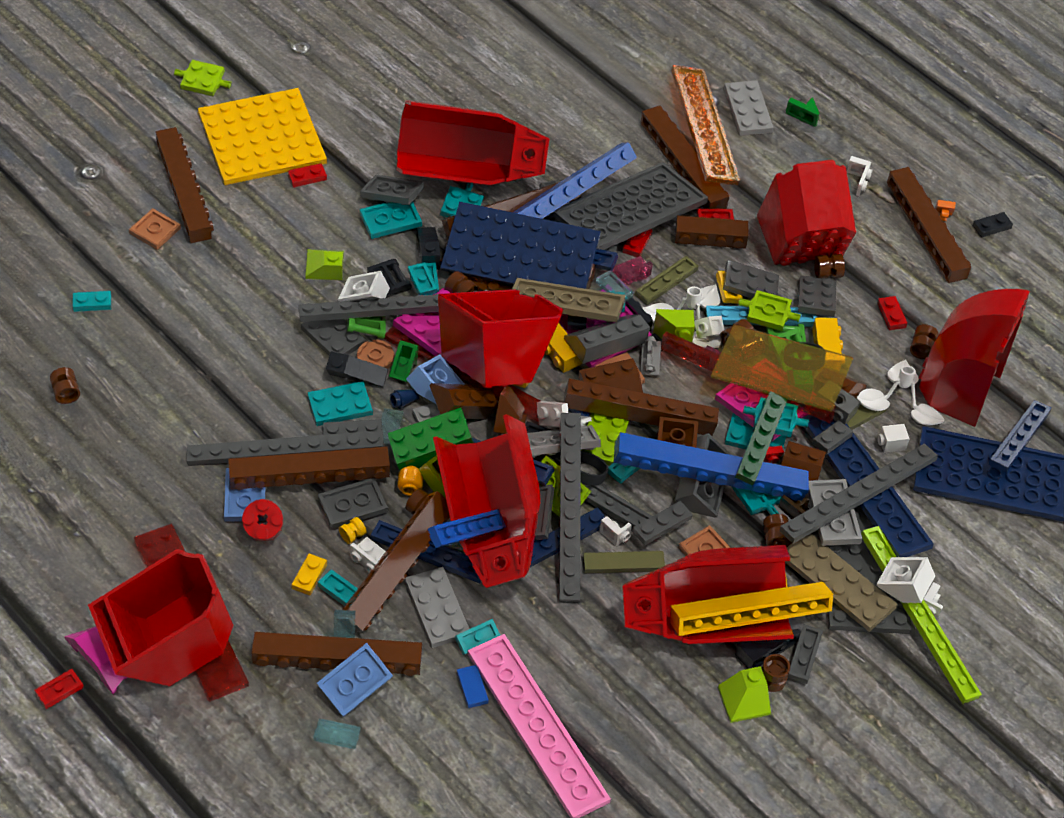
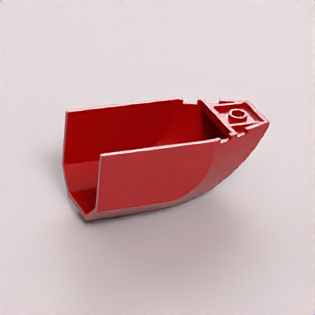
M405 100L397 146V171L407 175L485 185L543 175L546 168L549 138L499 113Z
M997 289L983 292L966 299L952 311L935 340L929 357H926L922 365L925 369H922L918 378L921 380L919 388L930 407L976 427L993 377L1001 378L1024 315L1023 312L1030 291L1024 289Z
M507 414L503 415L507 433L481 442L455 445L437 436L433 437L451 521L499 509L505 522L506 528L500 531L460 541L464 549L463 551L472 562L473 568L485 588L524 578L527 575L532 561L540 509L539 483L525 423Z
M786 545L703 550L689 554L623 585L625 627L649 634L661 635L668 639H676L687 644L794 639L789 618L679 636L670 624L671 605L785 588V561H790Z

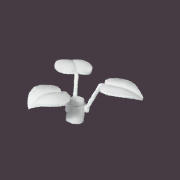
M717 285L701 289L689 287L686 297L682 298V302L677 310H681L686 303L688 308L696 309L697 320L700 319V306L705 309L706 306H719L720 296ZM656 303L643 307V310L651 315L654 323L656 309L674 308L666 303ZM694 331L692 343L699 348L714 349L720 346L721 339L720 335L698 338L696 331Z
M903 360L889 369L887 377L894 384L887 395L884 396L881 391L876 389H865L857 396V399L861 401L860 404L874 411H882L890 406V402L887 399L891 396L897 385L901 388H909L911 386L912 406L914 408L911 411V417L917 423L927 426L944 422L942 415L933 407L927 404L916 405L915 384L918 382L919 377L916 370L909 366L907 360Z

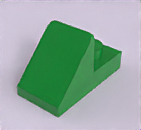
M791 97L787 103L786 114L816 127L819 111L814 98L812 97L807 104H804Z
M400 340L389 377L408 382L406 378L411 374L413 365H417L418 345Z

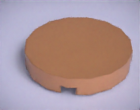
M378 339L369 343L366 341L358 348L357 358L389 369L394 361V351L392 346L385 341Z

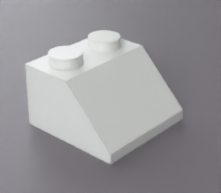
M381 271L348 277L338 301L386 298L390 288Z
M891 557L877 582V586L902 603H921L935 578V574L928 557Z

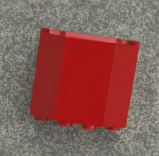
M834 160L800 163L794 165L793 170L783 175L781 172L775 175L757 214V219L774 265L781 264L786 266L794 262L801 264L815 260V257L818 255L830 257L833 254H845L856 234L847 171L844 165L838 166Z
M516 289L438 294L442 357L449 361V364L459 368L461 372L468 374L471 379L481 383L485 388L532 383L560 321L563 309L541 295L535 294L534 297L521 295L520 290Z
M179 549L174 550L88 604L114 673L119 676L166 686L175 684L223 654L234 626L205 557L202 554L188 553Z

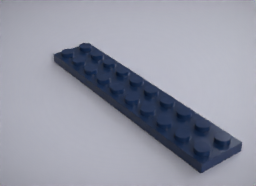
M822 411L802 417V419L809 420L808 427L804 428L812 439L837 422ZM854 433L852 437L829 454H825L826 459L840 479H846L848 487L879 470V467ZM893 487L886 489L859 505L873 526L880 527L896 557H909L933 548L934 543Z

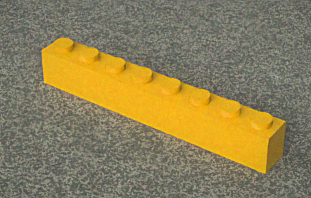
M824 582L671 605L670 624L676 633L682 636L832 611L833 593Z

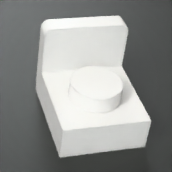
M709 316L694 321L698 338L720 335L724 330L722 316Z
M606 516L601 520L599 532L615 546H618L621 542L625 543L631 537L632 525L627 523L620 528L615 521Z
M933 582L924 597V601L934 617L938 619L943 606L937 603L941 596L938 594L940 585Z

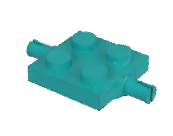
M470 182L466 183L464 190L450 186L440 216L448 218L456 215L459 201L481 206L484 196L471 192L473 184L471 183L469 186Z
M760 397L756 408L744 406L743 414L754 416L755 423L753 429L756 426L766 398ZM786 403L774 434L791 437L796 425L807 428L809 420L798 418V405Z
M731 486L751 515L765 510L770 515L780 514L774 505L779 504L781 496L776 497L771 494L756 493L751 490L737 489Z

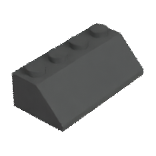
M625 315L619 317L617 322H604L564 335V339L582 364L644 344L650 327L641 315Z
M709 433L697 437L696 448L731 455ZM681 477L675 500L677 502L681 501L690 512L717 517L725 485Z

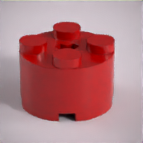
M260 499L253 501L245 508L242 524L248 536L253 540L261 542L271 541L282 531L283 515L280 508L274 502ZM260 517H262V518L268 517V518L266 519V520H267V524H266V525L263 524V523H261L260 525L258 524V523L260 522V521H259V518H260Z

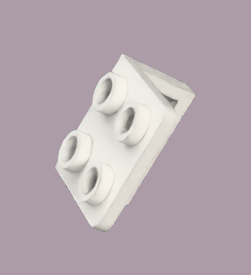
M549 401L537 402L539 425L547 426L548 429L559 427L560 430L561 413H568V404ZM581 416V426H585V422L592 421L589 416Z

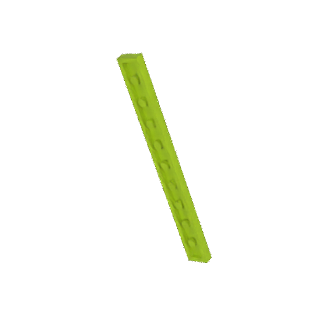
M879 526L863 530L861 532L862 539L883 572L891 557H896ZM924 599L921 603L901 602L962 704L979 699L982 695Z

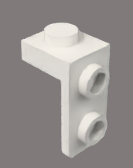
M851 156L847 173L861 177L856 196H860L861 191L866 190L868 184L866 179L869 180L872 174V169H870L871 162Z

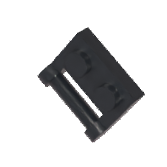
M390 259L367 267V273L382 272L390 288L387 296L400 291L407 292L412 288L411 282L405 278L396 259ZM389 269L393 270L394 274L399 280V283H396Z

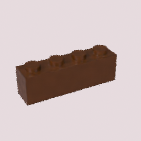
M677 215L675 225V243L744 249L747 247L748 221Z

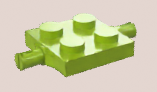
M192 60L185 71L179 69L174 71V76L183 77L180 84L183 90L214 96L220 86L229 89L231 87V81L222 80L225 72L222 66Z
M756 290L755 296L751 301L740 298L738 304L749 308L748 322L783 331L788 319L799 322L801 314L790 312L791 299Z

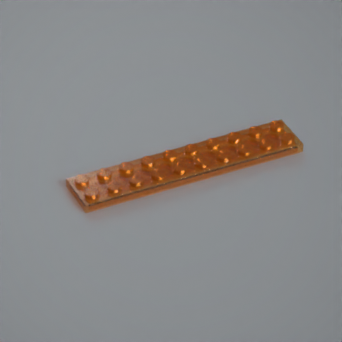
M673 65L671 72L705 181L738 185L740 178L704 69Z

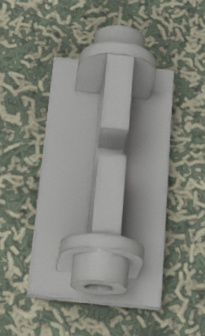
M653 336L647 337L645 343L642 344L641 374L643 376L660 375L661 341H656Z

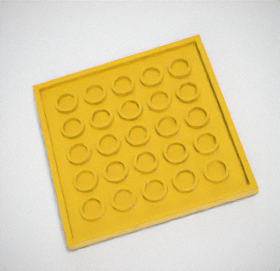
M299 88L198 108V114L224 185L288 172V170L315 164H327L326 155Z

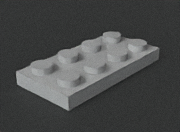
M758 81L725 83L724 90L739 135L773 133V125Z
M581 426V449L593 450L596 447H601V440L593 426ZM559 429L527 433L533 458L542 454L555 455L557 452H560Z
M846 479L809 481L808 495L812 508L848 488ZM854 509L818 529L822 546L862 543V535Z
M444 567L405 578L406 587L431 648L456 641V635L469 630Z

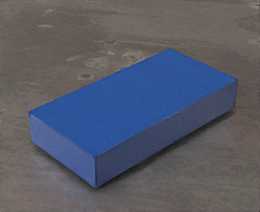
M473 665L457 669V676L468 708L488 704L489 699L477 666Z

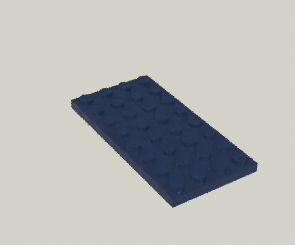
M459 201L441 264V270L452 273L460 271L466 276L514 286L517 278L587 289L601 231Z
M923 426L919 446L926 444L938 457L935 462L915 473L913 491L1064 522V455L1025 447L1007 473L989 465L991 457L1003 442Z

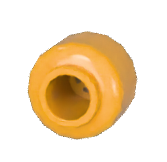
M408 466L400 470L397 487L403 494L411 496L414 491L423 488L424 479L419 468Z

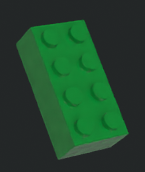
M461 407L387 433L399 470L408 466L421 468L437 454L433 437L437 436L455 445L474 443Z

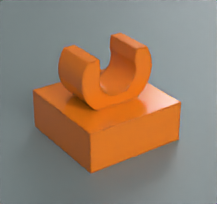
M937 201L935 209L939 212L942 221H947L949 215L953 214L956 202Z

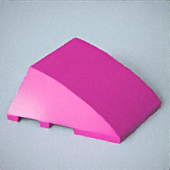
M97 627L64 636L76 652L79 651L99 674L101 681L109 691L114 694L117 691L118 685L123 679L126 680L127 677L114 673Z

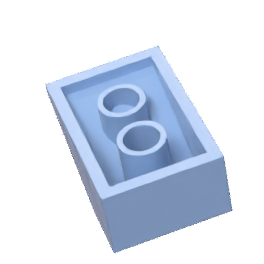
M441 355L419 365L406 378L419 395L435 404L436 402L429 386L431 383L464 384Z

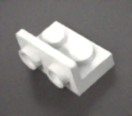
M368 537L363 539L358 545L355 543L350 545V557L354 562L363 565L368 573L371 572L386 552Z

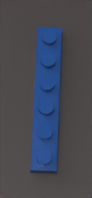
M499 509L435 525L428 528L435 548L500 531L506 528Z

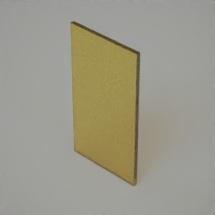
M734 325L713 369L711 378L767 394L771 391L786 399L832 412L853 362V357Z

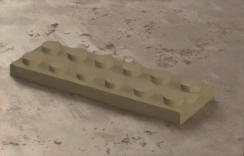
M517 278L512 288L520 290V294L534 297L535 294L541 295L562 308V314L607 322L618 321L625 303V295L522 278Z
M809 534L787 547L790 561H785V563L809 583L824 582L833 593V602L867 631L870 632L897 609L898 604L830 548L822 546L821 541L813 534Z

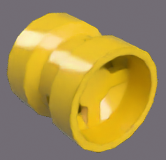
M358 517L351 519L349 524L339 527V533L347 544L353 543L357 537H362L367 533L365 525Z

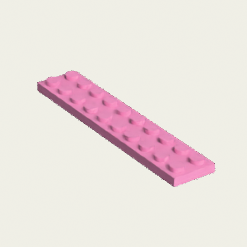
M500 635L468 650L469 658L479 669L481 677L570 818H580L609 804L611 798L506 635Z

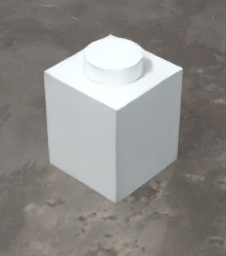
M905 424L882 426L881 432L878 434V444L882 446L883 452L906 451L909 436Z

